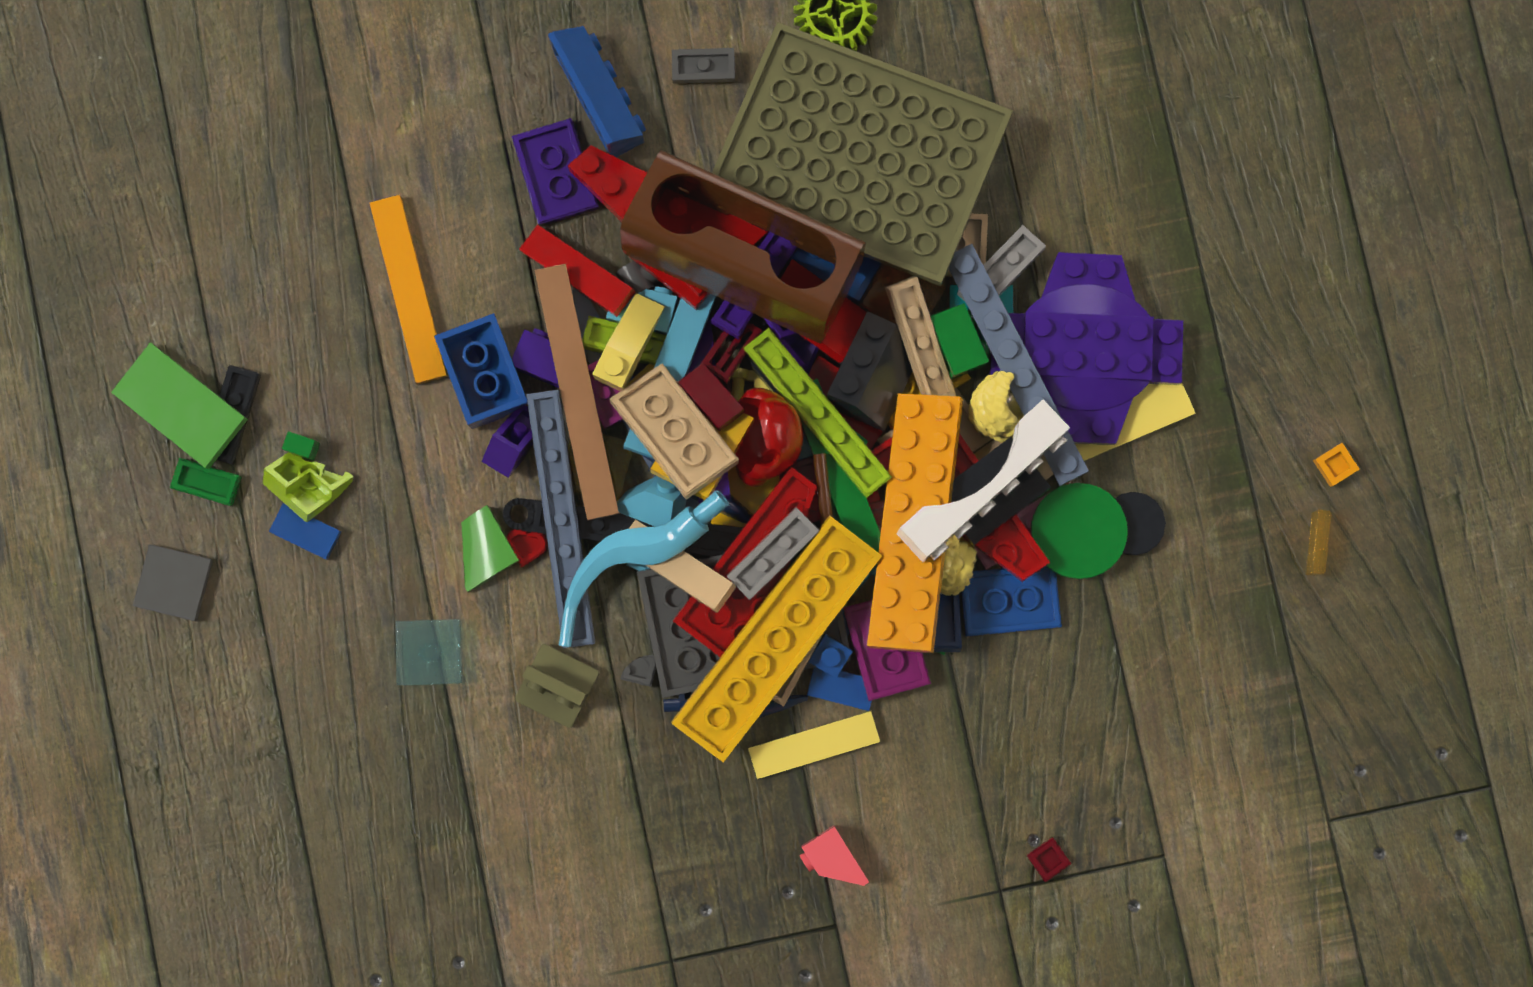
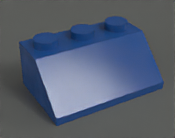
M494 313L434 336L467 425L472 430L502 419L528 403Z

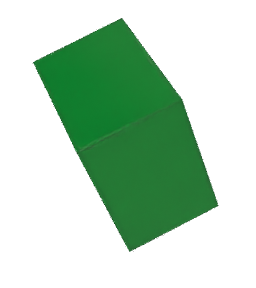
M288 431L282 450L314 461L320 443Z

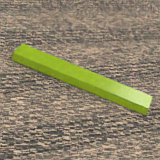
M767 328L744 347V351L781 396L796 409L801 420L865 498L892 478L770 328Z

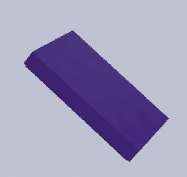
M572 118L511 136L539 226L599 209L596 197L568 169V165L582 153Z

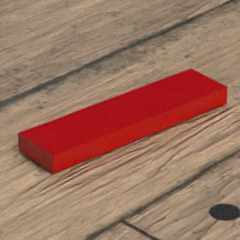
M538 224L519 248L524 255L543 268L566 264L571 287L616 317H618L635 294V290Z

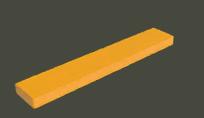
M396 195L370 202L415 382L419 385L448 377L444 361L434 337L437 335L402 197Z

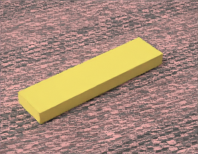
M869 711L748 748L756 777L760 779L879 743L880 739L872 712Z

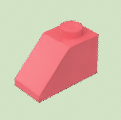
M834 825L801 846L804 853L800 855V858L809 872L815 869L819 876L862 886L869 883Z

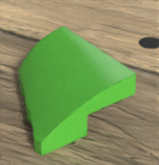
M488 505L461 522L464 583L467 592L493 579V576L520 561Z

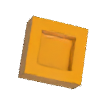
M1343 443L1338 444L1313 460L1330 487L1360 470Z

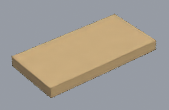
M663 363L610 398L612 406L686 500L739 464V459Z

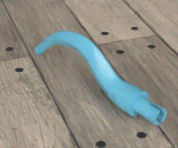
M716 490L695 509L687 506L665 525L625 529L605 537L585 557L571 582L563 612L559 646L571 647L578 605L586 590L604 570L623 563L659 564L681 553L709 531L707 524L729 506V502L724 495Z

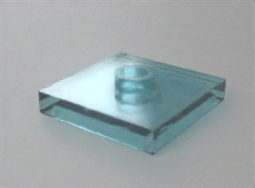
M461 619L395 621L397 686L462 684Z

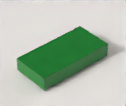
M179 458L170 488L233 507L242 477L212 467L206 469L199 463Z

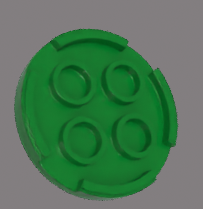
M1087 483L1063 485L1046 495L1035 509L1030 526L1031 536L1050 561V564L1046 567L1054 573L1070 579L1091 578L1110 569L1122 555L1128 536L1126 517L1117 500L1102 488Z

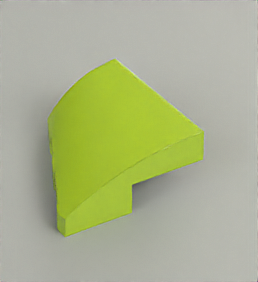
M288 452L264 468L263 485L307 523L340 496L353 482L354 476L348 472L341 476L326 471L324 464L308 462L302 457Z

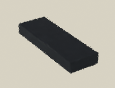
M229 365L219 396L248 419L261 374ZM247 421L217 458L218 461L234 465Z

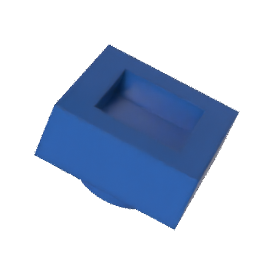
M825 633L808 662L836 679L853 651Z

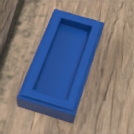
M284 503L269 530L270 533L328 560L342 532L315 518L306 523Z
M814 667L807 692L808 696L866 711L870 710L872 700L868 701L862 676L840 671L835 679L818 667Z

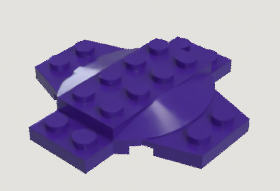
M1058 252L1041 298L1030 306L1025 314L1008 313L1062 420L1070 427L1068 431L1075 444L1115 445L1135 396L1148 384L1180 385L1182 383L1183 320H1165L1150 317L1147 311L1135 300L1122 255ZM990 351V375H993L994 372L1001 370Z

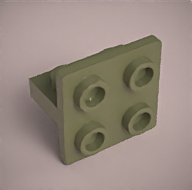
M542 644L532 665H528L522 675L525 679L515 696V701L571 728L599 675V671L546 644Z

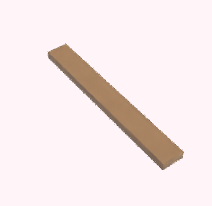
M566 264L537 269L534 271L587 520L617 515L619 510Z

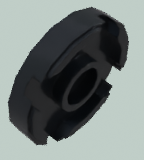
M1129 492L1116 497L1115 499L1125 514L1128 528L1127 542L1122 554L1134 556L1149 552L1158 545L1164 536L1166 521L1163 510L1156 500L1143 493Z

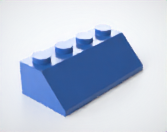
M584 26L549 33L548 37L553 53L607 153L618 157L643 144L644 138L642 133L646 131V128L639 115L632 116L627 106L632 103L624 87L618 89L614 83L613 78L617 77L610 61L606 60L603 62L598 52L602 50V47L594 33L589 35Z

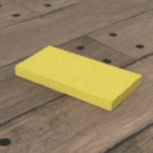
M1182 383L1180 385L1148 384L1133 398L1115 445H1075L1082 459L1086 461L1196 413Z

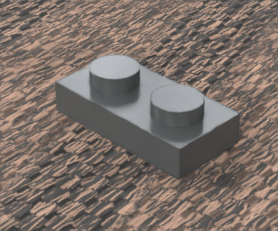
M734 48L672 50L673 84L735 82Z

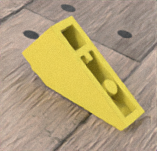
M636 293L593 371L592 375L595 380L618 391H622L628 386L665 306Z

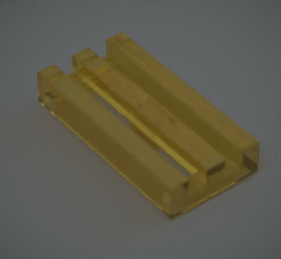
M1319 509L1311 513L1305 575L1320 576L1326 572L1331 513L1328 510Z

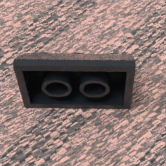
M867 311L827 393V399L838 412L883 432L896 408L898 393H903L913 372L897 324Z

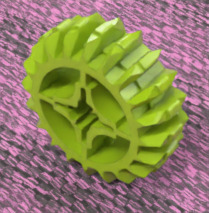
M797 0L800 4L795 5L793 12L799 15L794 18V25L802 26L799 29L800 31L845 48L848 47L856 52V42L863 46L867 44L865 35L872 36L874 34V28L871 25L876 24L878 19L877 16L872 14L877 11V4L869 3L871 0H853L857 5H854L853 2L845 3L841 0H827V4L824 7L818 8L817 12L810 13V10L817 0ZM832 4H834L835 10L838 11V15L840 14L838 26L836 19H833V15H831ZM861 16L857 27L844 35V25L849 21H854V17ZM814 24H817L818 27H828L832 31L833 36L822 33Z

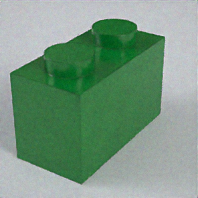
M965 303L930 316L951 380L980 369L989 362L987 357L990 356L987 343L984 339H979L975 329L978 325L970 310H967Z

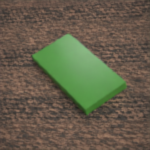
M151 342L111 392L206 469H210L248 420Z

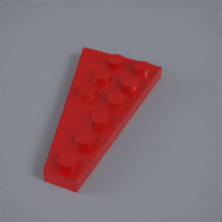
M592 145L568 165L569 171L621 222L647 175V172ZM668 188L665 189L653 212L654 218L663 228L676 234H692L707 226H711L756 247L768 234L767 231L732 214L725 215ZM684 282L698 297L705 292Z

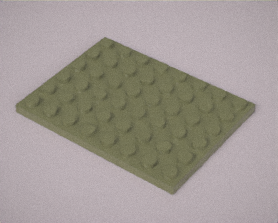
M777 22L712 173L866 242L864 257L942 286L1009 125L1013 110Z

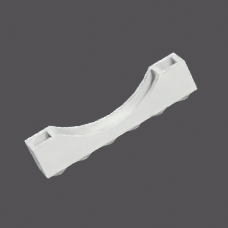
M1043 399L1020 419L1015 426L1007 460L1000 472L990 483L978 492L959 501L922 507L899 528L896 534L922 562H925L929 557L935 561L949 548L945 543L953 535L958 539L962 537L973 526L969 521L975 515L979 514L981 517H984L996 505L993 501L996 496L1001 492L1007 496L1020 484L1016 478L1024 471L1029 475L1044 462L1040 457L1047 450H1050L1052 453L1056 452L1067 441L1064 435L1070 427Z

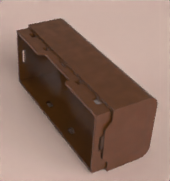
M662 150L657 154L625 213L620 227L622 250L626 251L627 256L820 344L833 324L863 263L866 242ZM668 188L725 215L732 214L789 240L793 246L835 264V268L831 276L824 283L816 287L807 289L791 287L782 282L774 273L768 252L711 226H707L692 234L670 232L656 221L653 212L665 189Z

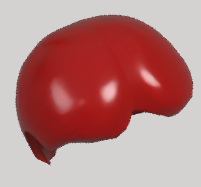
M752 388L747 390L738 402L744 408V413L754 418V423L735 455L739 459V464L736 465L739 478L748 486L758 487L764 485L769 479L781 475L797 461L802 451L803 431L798 412L784 397L768 389Z

